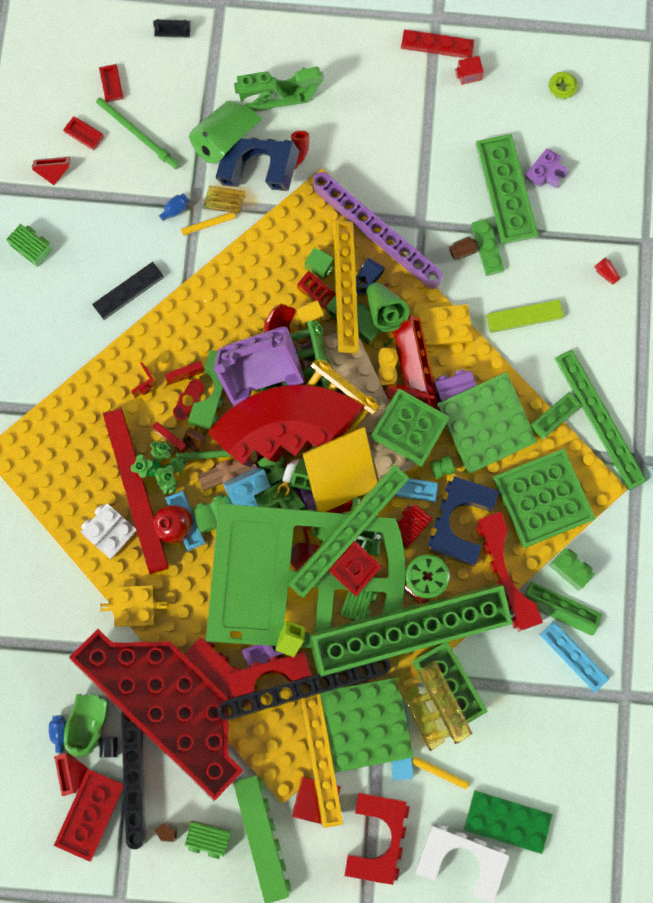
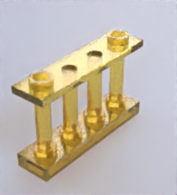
M436 660L417 670L419 675L412 677L409 670L393 679L429 751L444 743V738L451 737L454 744H457L473 734ZM421 682L424 683L428 693L423 695L420 694L416 684ZM433 700L438 711L430 713L425 702ZM442 718L447 729L439 731L434 720Z

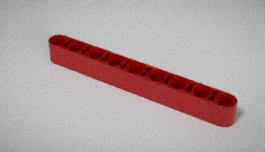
M120 407L103 412L149 574L167 570L169 565L162 541L156 535L153 528L154 514L144 480L138 473L131 471V465L136 462V453L123 410Z

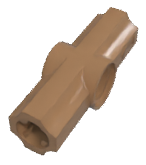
M227 460L218 464L216 468L197 476L203 491H206L257 466L256 463L252 467L242 465L237 460Z

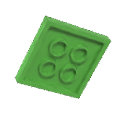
M398 389L370 438L422 467L450 417Z

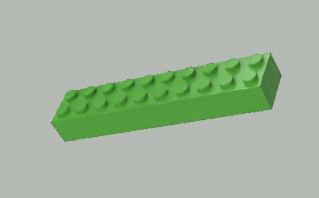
M495 583L308 633L317 673L324 676L511 625L512 621L504 586Z

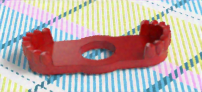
M199 379L191 380L185 391L180 394L178 403L173 409L175 419L183 421L188 418L193 404L197 403L198 397L204 391V384ZM185 395H190L193 398L192 405L186 406L183 404L182 399Z

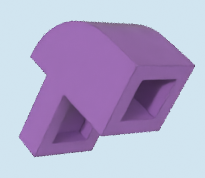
M253 645L242 651L248 666L255 662H261V664L268 663L270 658L285 655L276 651V646Z

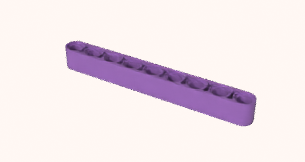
M319 172L314 176L313 188L321 198L348 221L353 222L354 226L427 288L435 289L440 285L442 273L439 268L328 174ZM323 181V182H325L326 184L323 185V186H320V185H318L317 183ZM338 193L340 196L335 198L331 194ZM352 205L354 208L347 209L345 206ZM361 216H365L367 220L361 221L358 218ZM379 228L381 232L375 233L373 232V229ZM393 240L395 244L389 245L386 241ZM407 252L409 256L403 257L400 253ZM419 263L423 265V268L417 269L414 265ZM434 275L437 277V280L431 281L428 277Z

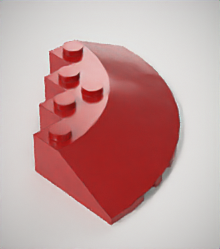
M311 385L280 386L259 392L239 402L227 411L207 434L242 465L252 467L260 454L269 461L277 463L286 450L294 456L303 459V453L309 451L313 445L319 447L343 436L364 406L350 397L323 387Z

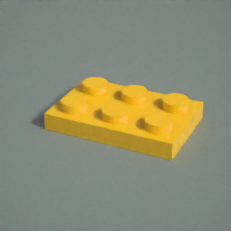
M469 304L412 310V316L421 319L426 347L473 342Z

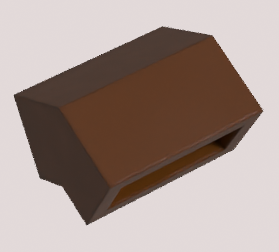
M168 822L154 830L161 841L175 842L177 839V828L171 827Z

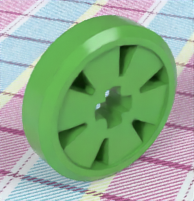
M428 554L418 556L411 561L407 568V586L414 595L420 598L432 599L438 597L446 590L449 584V569L445 562L437 556ZM424 572H426L427 574L432 573L433 576H431V578H432L433 580H432V581H429V580L424 581V580H423V577H424L423 573H424Z

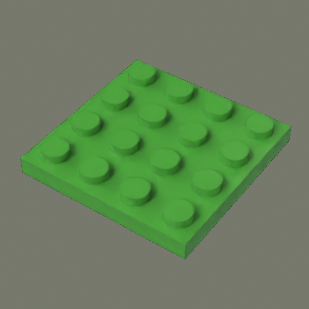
M507 372L436 404L440 412L450 417L446 427L467 474H471L537 443V439Z
M565 449L493 477V481L523 549L596 519Z
M398 677L344 687L320 694L334 773L413 757Z

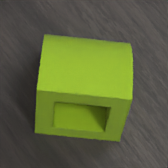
M286 621L280 632L276 651L294 657L304 642L305 627Z

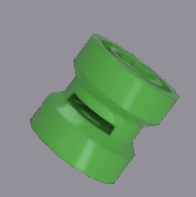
M449 455L444 456L441 460L435 459L430 461L431 470L436 480L442 478L445 474L451 475L455 473Z

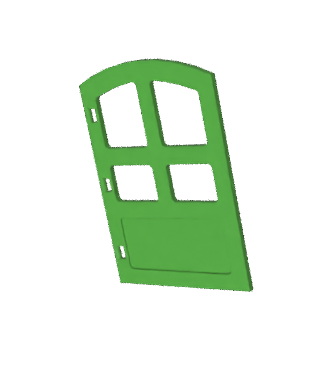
M219 503L206 641L276 646L285 621L287 590L289 587L287 583L298 572L290 570L294 527L300 525L324 528V543L349 514ZM375 517L363 531L382 533L388 561V576L386 578L373 577L362 591L386 593L381 613L383 614L401 609L405 589V556L401 533L396 519ZM328 571L313 586L318 588L315 630L313 632L331 628L334 591L336 589H347ZM230 631H242V638H231ZM305 632L301 648H311L308 633L312 632Z

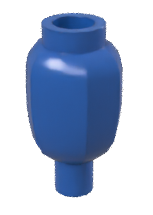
M184 193L175 195L165 204L164 212L159 217L162 221H165L168 217L178 216L187 208L190 200Z
M64 715L52 716V720L49 723L50 741L55 744V753L63 752L64 730L67 722L64 719Z

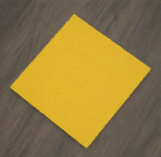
M364 426L303 453L317 512L329 511L353 498H357L369 492L377 483Z

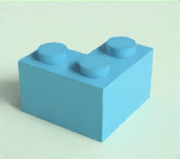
M255 467L223 482L231 504L258 506L254 495L271 487L264 469Z

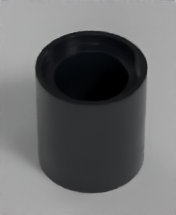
M99 737V758L118 757V737Z

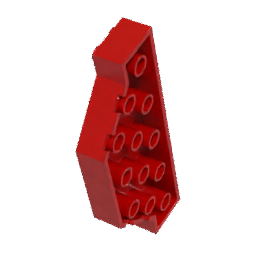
M97 629L69 656V660L213 802L244 771L229 756L228 721H223L217 716V708L222 702L227 701L228 697L170 641L112 642L104 633ZM223 706L221 709L224 716H228V706Z

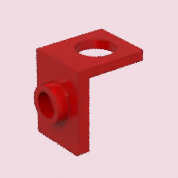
M143 362L140 363L141 367L149 379L131 390L134 398L141 394H148L152 387L157 385Z

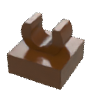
M197 426L194 428L189 427L183 438L186 446L195 452H199L202 449L207 434L206 432L203 434L197 431L199 427Z

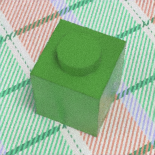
M315 247L305 261V269L322 279H325L327 275L330 276L335 268L334 258Z

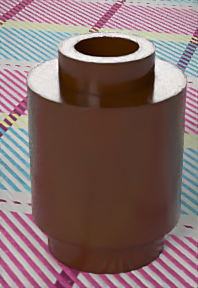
M470 236L453 242L449 246L450 254L454 260H461L471 256L478 249L476 240Z

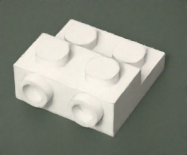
M107 503L105 506L102 504L96 509V516L92 520L88 519L83 523L81 533L112 560L137 531L135 527Z

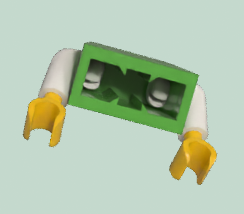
M296 458L286 467L282 478L284 482L278 487V495L281 489L287 490L285 497L289 495V483H291V487L312 491L304 458Z

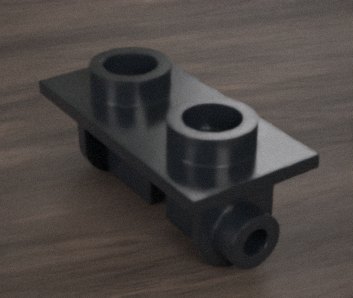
M157 18V20H153L154 37L190 38L191 20H159Z

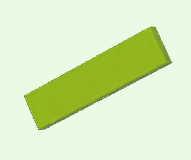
M554 300L486 314L490 333L560 320L564 318L560 300Z

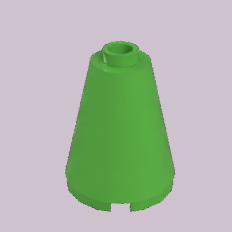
M380 282L372 283L367 288L366 293L375 327L383 332L399 329L401 327L400 324L404 320L406 322L410 314L407 303Z

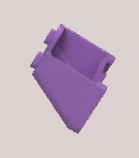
M280 327L225 345L216 354L214 370L232 405L238 404L250 397L254 390L285 381L287 385H300L304 383V374L287 327Z

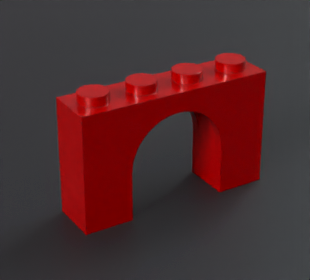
M358 793L355 814L383 820L390 829L391 843L385 853L375 858L348 854L344 876L393 885L394 880L398 881L399 868H396L397 859L401 860L403 847L399 846L400 840L405 838L406 827L403 826L404 818L408 819L409 806H406V801Z

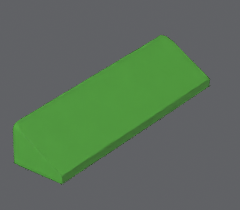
M530 581L524 596L537 605L539 612L586 634L594 635L602 617L601 613Z

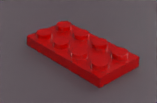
M87 769L53 846L92 862L122 794L124 784L91 769Z

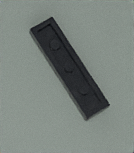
M152 261L92 305L101 318L106 320L161 281L164 275Z

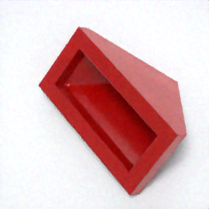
M70 157L33 160L32 170L52 185H55L69 168L71 159Z
M70 753L54 756L61 795L66 796L77 793L88 768Z

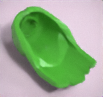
M76 694L74 706L64 730V746L68 753L73 756L84 757L94 751L107 719L108 701L101 699L100 696L90 694L89 696L87 694L83 696L82 694Z

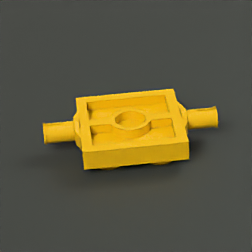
M154 586L113 587L112 603H100V607H108L100 608V612L112 611L114 627L155 625L154 615L156 609H168V605L160 606L161 604H168V601H156Z

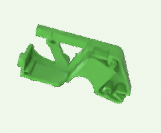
M303 67L302 70L295 72L287 80H278L272 77L268 71L236 76L237 82L234 83L235 94H239L241 102L247 97L260 94L253 103L245 104L251 110L259 111L309 102L317 91L318 86L324 81V76L319 67L308 69ZM273 93L277 96V99L267 100L273 98Z

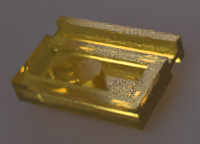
M209 185L204 208L241 214L245 191Z

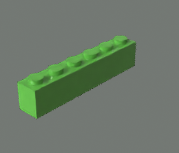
M256 775L235 781L233 784L264 903H272L289 898V892L292 889L289 879L285 880L283 872L287 871L284 859H280L278 855L281 847L278 838L274 839L272 831L276 829L273 818L269 819L267 811L270 810L268 799L263 798L262 791L265 790L262 778L258 779Z

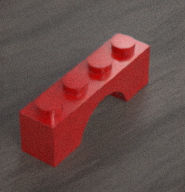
M298 651L294 657L288 655V657L280 659V656L268 659L269 662L264 664L255 662L244 670L241 667L230 670V674H227L226 679L232 699L253 693L256 681L265 674H280L289 682L311 677L305 652L299 653Z

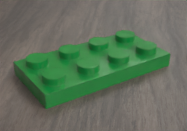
M474 790L463 830L543 854L553 814Z

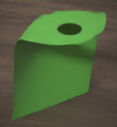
M226 101L192 129L189 139L195 151L206 162L218 163L226 152L262 119L247 106ZM207 132L208 136L205 137L202 133ZM203 145L209 149V156L204 154L202 150Z

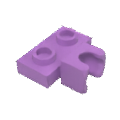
M546 148L526 173L525 178L539 187L546 181L551 186L558 188L559 178L557 176L566 178L568 169L560 164L562 156Z

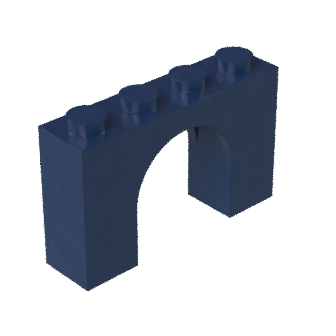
M241 138L220 160L215 178L223 186L239 187L246 164L256 156L267 155L270 156V165L265 182L271 190L289 191L299 150L290 140L276 141L274 139Z
M454 476L453 480L447 483L445 492H448L447 499H442L439 510H442L440 518L436 517L433 527L436 529L435 536H430L427 546L431 547L430 553L474 567L481 546L458 538L450 528L449 517L453 510L465 505L492 512L499 491Z

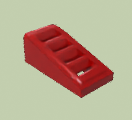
M310 271L297 284V289L311 300H318L319 305L324 310H326V306L336 296L328 286ZM309 280L312 281L308 287L305 286ZM315 285H317L318 287L314 290V292H311V289ZM321 290H323L324 292H323V293L321 294V296L318 298V297H317V294H318ZM327 294L330 295V297L324 303L322 300L326 297Z

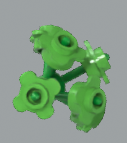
M164 441L152 442L150 446L153 448L151 451V455L154 457L153 461L145 459L143 455H138L136 462L131 465V471L138 473L141 478L155 476L163 494L168 493L170 495L175 493L178 487L176 485L178 481L173 477V472H179L180 475H183L186 462L183 457L180 458L179 453H176V457L171 458V464L161 466L159 460L170 458L173 453L171 452L172 448Z

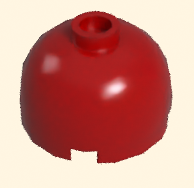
M167 505L156 512L153 519V528L160 540L167 543H180L185 541L191 534L190 530L191 525L193 526V519L186 508L179 505Z

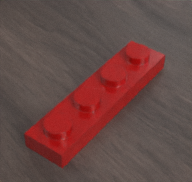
M404 29L401 49L466 59L472 57L475 40Z

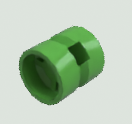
M265 457L258 462L260 468L264 469L267 474L266 476L271 487L283 481L282 478L286 470L283 457L277 463L269 461Z

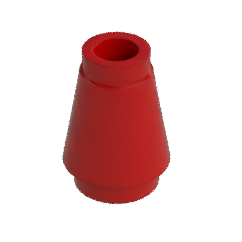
M606 257L594 266L595 272L612 285L621 278L611 260H608Z

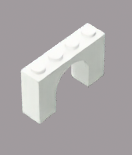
M438 823L436 827L431 825L414 872L435 881L444 856L452 849L467 848L476 855L479 861V874L472 895L489 903H494L509 859V855L504 854L505 849L495 845L491 849L486 847V842L475 838L473 842L466 839L467 835L459 831H455V834L447 832L448 827Z

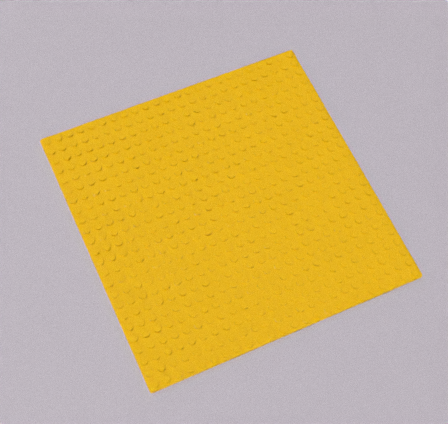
M320 169L0 435L1 478L109 603L113 601V587L154 586L156 601H168V604L160 605H168V609H156L154 615L155 625L129 626L142 642L170 641L184 654L200 637L204 640L206 639L216 529L202 534L206 544L189 552L184 541L180 543L162 541L169 569L151 575L145 562L137 532L112 560L81 533L83 523L88 519L92 520L96 516V509L102 504L105 506L107 503L135 527L103 412L121 407L136 457L143 455L145 459L153 461L151 443L155 441L168 443L153 430L152 426L155 422H159L181 441H183L186 430L189 427L194 428V426L188 425L190 413L188 418L183 421L177 420L173 416V409L178 403V398L185 391L189 382L199 379L204 384V391L201 392L197 402L205 401L214 391V383L206 372L172 385H168L165 373L201 361L205 370L210 349L218 351L225 345L262 334L264 332V322L271 310L279 304H286L288 307L291 306L296 310L298 307L314 302L297 289L298 282L308 272L305 269V261L315 247L333 257L335 266L333 224L335 220L348 221L314 191V176L319 172L328 174L324 169ZM321 181V182H318L317 184L320 185V186H323V185H325L326 183L323 182V181ZM338 193L331 194L335 198L340 196ZM352 205L345 206L347 209L354 208ZM361 216L358 218L361 221L367 220L365 216ZM353 225L356 275L369 257L384 266L385 270L377 282L382 284L388 283L390 290L407 303L410 311L409 315L411 316L414 309L453 306L437 288H427ZM374 228L373 232L380 233L381 230L379 228ZM392 240L386 241L389 245L394 244ZM403 252L400 253L401 256L407 257ZM335 268L331 275H327L325 279L315 275L336 294ZM309 280L305 286L308 287L312 281ZM315 285V286L311 289V292H314V290H315L318 286ZM321 290L317 297L319 298L324 291ZM356 293L357 303L367 306L371 313L367 294L359 295ZM327 294L322 301L325 303L330 295ZM321 307L324 315L323 338L337 333V321ZM294 317L290 324L291 333L298 332ZM472 324V343L426 347L434 382H436L437 378L447 375L448 378L455 376L454 373L459 370H465V372L471 370L474 381L478 385L507 372L530 425L551 408ZM382 331L371 346L360 339L377 377L379 372L378 357L381 348L396 349L395 339L387 347L383 345V341L387 343L391 338H394L392 331ZM308 337L298 339V342L306 344ZM293 341L296 352H298L297 347L295 345V341ZM398 357L396 385L403 386L404 381L399 369L400 362ZM299 359L302 370H305L302 360ZM143 362L157 385L152 387L148 394H141L134 398L131 390L149 379L141 367L140 363ZM305 377L304 383L300 385H306L310 380L309 377ZM259 389L252 391L251 396L259 393ZM223 390L220 396L224 398L221 409L217 408L215 413L218 416L217 421L235 406L232 405L226 391ZM190 395L183 397L184 405L190 406L193 404V398ZM565 422L544 440L533 430L537 443L471 474H467L445 425L423 466L420 467L415 464L413 469L404 472L411 479L439 483L436 502L393 496L376 517L395 518L400 521L403 517L401 514L408 505L412 507L415 503L433 518L407 550L404 548L405 580L409 564L421 555L437 556L445 562L449 569L450 579L446 590L438 597L426 599L425 602L492 585L498 580L496 573H493L490 568V556L484 552L482 544L485 542L483 537L479 536L476 530L477 521L483 517L502 512L508 528L504 542V562L507 573L517 589L522 587L593 522L591 521L523 549L499 492L492 512L468 505L460 506L451 512L449 525L452 532L458 538L481 546L476 565L472 567L430 553L431 547L427 546L430 536H435L436 529L433 527L436 517L440 518L442 510H439L442 499H447L448 492H445L447 483L452 481L454 476L497 490L493 481L494 476L565 449L595 518L626 492V486ZM198 428L197 430L201 434H203L204 432L208 433V431L204 429ZM206 434L200 451L224 450L209 434ZM170 443L168 444L171 446V452L173 453L170 458L159 460L161 466L171 464V458L176 457V453H181ZM187 446V450L185 453L195 451ZM285 452L282 455L285 461L284 466L286 467L293 460L299 458L291 452ZM261 454L255 461L256 466L259 468L258 462L264 458ZM449 455L455 473L451 475L445 474L442 478L436 480L431 470L430 461L435 459L441 460L444 456ZM233 457L185 460L186 468L183 469V475H180L179 472H173V477L178 481L176 483L178 487L176 492L170 495L168 493L163 494L155 476L143 478L154 516L160 508L168 505L166 497L180 491H184L192 511L200 503L205 502L206 505L212 503V499L219 495L228 496L223 484L203 491L197 475L216 468L218 464L224 461L236 459ZM296 525L293 529L292 547L300 542L306 544L303 529L299 525ZM312 527L307 531L310 544H317L320 547L323 541H319L317 537L312 535ZM381 542V556H372L382 566L374 577L386 578L388 576V561L385 544ZM290 562V570L296 571ZM290 586L288 587L284 624L286 621L305 627V632H313L315 630L318 600L317 587H313L304 598L299 596ZM336 589L334 591L331 627L353 622V620L340 616L349 592L347 589ZM404 591L401 609L420 604ZM378 592L375 602L370 601L368 609H371L369 617L382 613L386 599L385 592ZM230 631V637L242 638V631ZM466 637L449 641L448 643L452 650ZM213 642L216 645L213 649L218 654L222 651L230 659L227 663L232 668L234 666L237 668L241 667L242 670L249 668L242 651L255 644ZM437 645L387 658L391 664L390 671L387 674L354 685L398 677L401 695H403L420 680L410 661ZM299 648V653L305 652L308 663L315 662L311 648ZM285 654L280 659L288 657V655ZM377 662L376 669L383 672L384 665L381 662ZM361 667L357 668V674L360 677H365V670ZM344 673L338 674L339 681L346 683V675ZM265 674L256 681L255 686L257 689L255 691H262L290 682L280 674ZM324 678L319 679V685L322 688H327V680ZM282 689L280 691L283 699H289L290 693L288 690ZM268 695L261 696V702L264 705H269L271 702ZM300 700L228 721V742L257 776L262 778L263 783L281 803H285L298 791L301 776L310 779L313 777ZM249 703L244 708V710L249 711L251 709V703ZM228 706V716H231L232 709Z

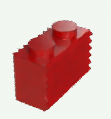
M415 503L412 507L408 505L401 513L403 517L400 521L396 520L401 533L403 547L406 550L433 519Z

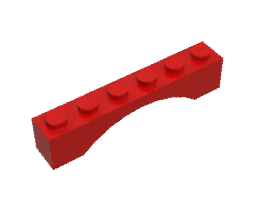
M502 512L479 519L476 530L485 542L482 544L485 554L490 556V568L498 577L496 583L504 586L508 608L512 615V627L514 629L517 628V631L521 632L542 624L543 621L537 605L519 592L507 573L504 562V542L508 528Z

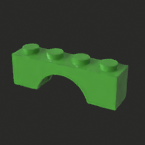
M211 349L204 372L211 377L214 383V391L205 401L193 404L188 420V425L197 426L207 431L217 422L216 409H221L224 398L220 396L222 390L225 391L214 370L218 351Z

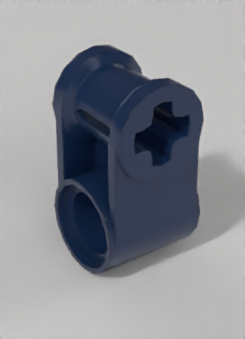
M369 257L356 275V293L359 295L367 294V288L379 280L385 267Z

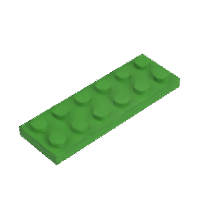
M512 134L476 141L475 145L501 245L537 238L538 232Z

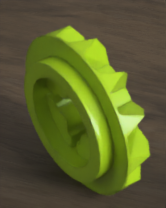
M558 72L550 78L548 87L550 93L555 95L556 99L562 98L564 100L571 98L576 93L578 83L572 74ZM562 80H563L564 86H567V87H565V90H564V91L562 90L561 87H558V86H560Z

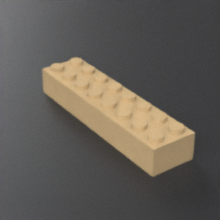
M337 332L323 337L331 368L366 396L374 398L380 406L373 415L368 412L356 428L365 427L377 481L393 465H396L402 472L413 469L415 463L370 438L390 403L359 336V351L357 354L338 352ZM337 388V392H339V393H341V394H343V395H345V396L347 395V394L344 393L342 390H340L339 388Z

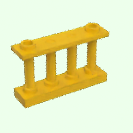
M318 359L312 363L311 367L316 372L306 385L315 386L323 375L332 382L327 389L336 391L339 388L347 394V397L364 406L345 434L354 431L368 412L373 415L380 408L374 398L366 396L334 371L328 362Z

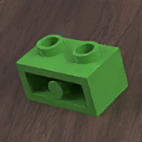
M564 548L549 566L577 591H580L595 573L592 572L593 568L586 562L582 563L577 559L578 555L574 551Z

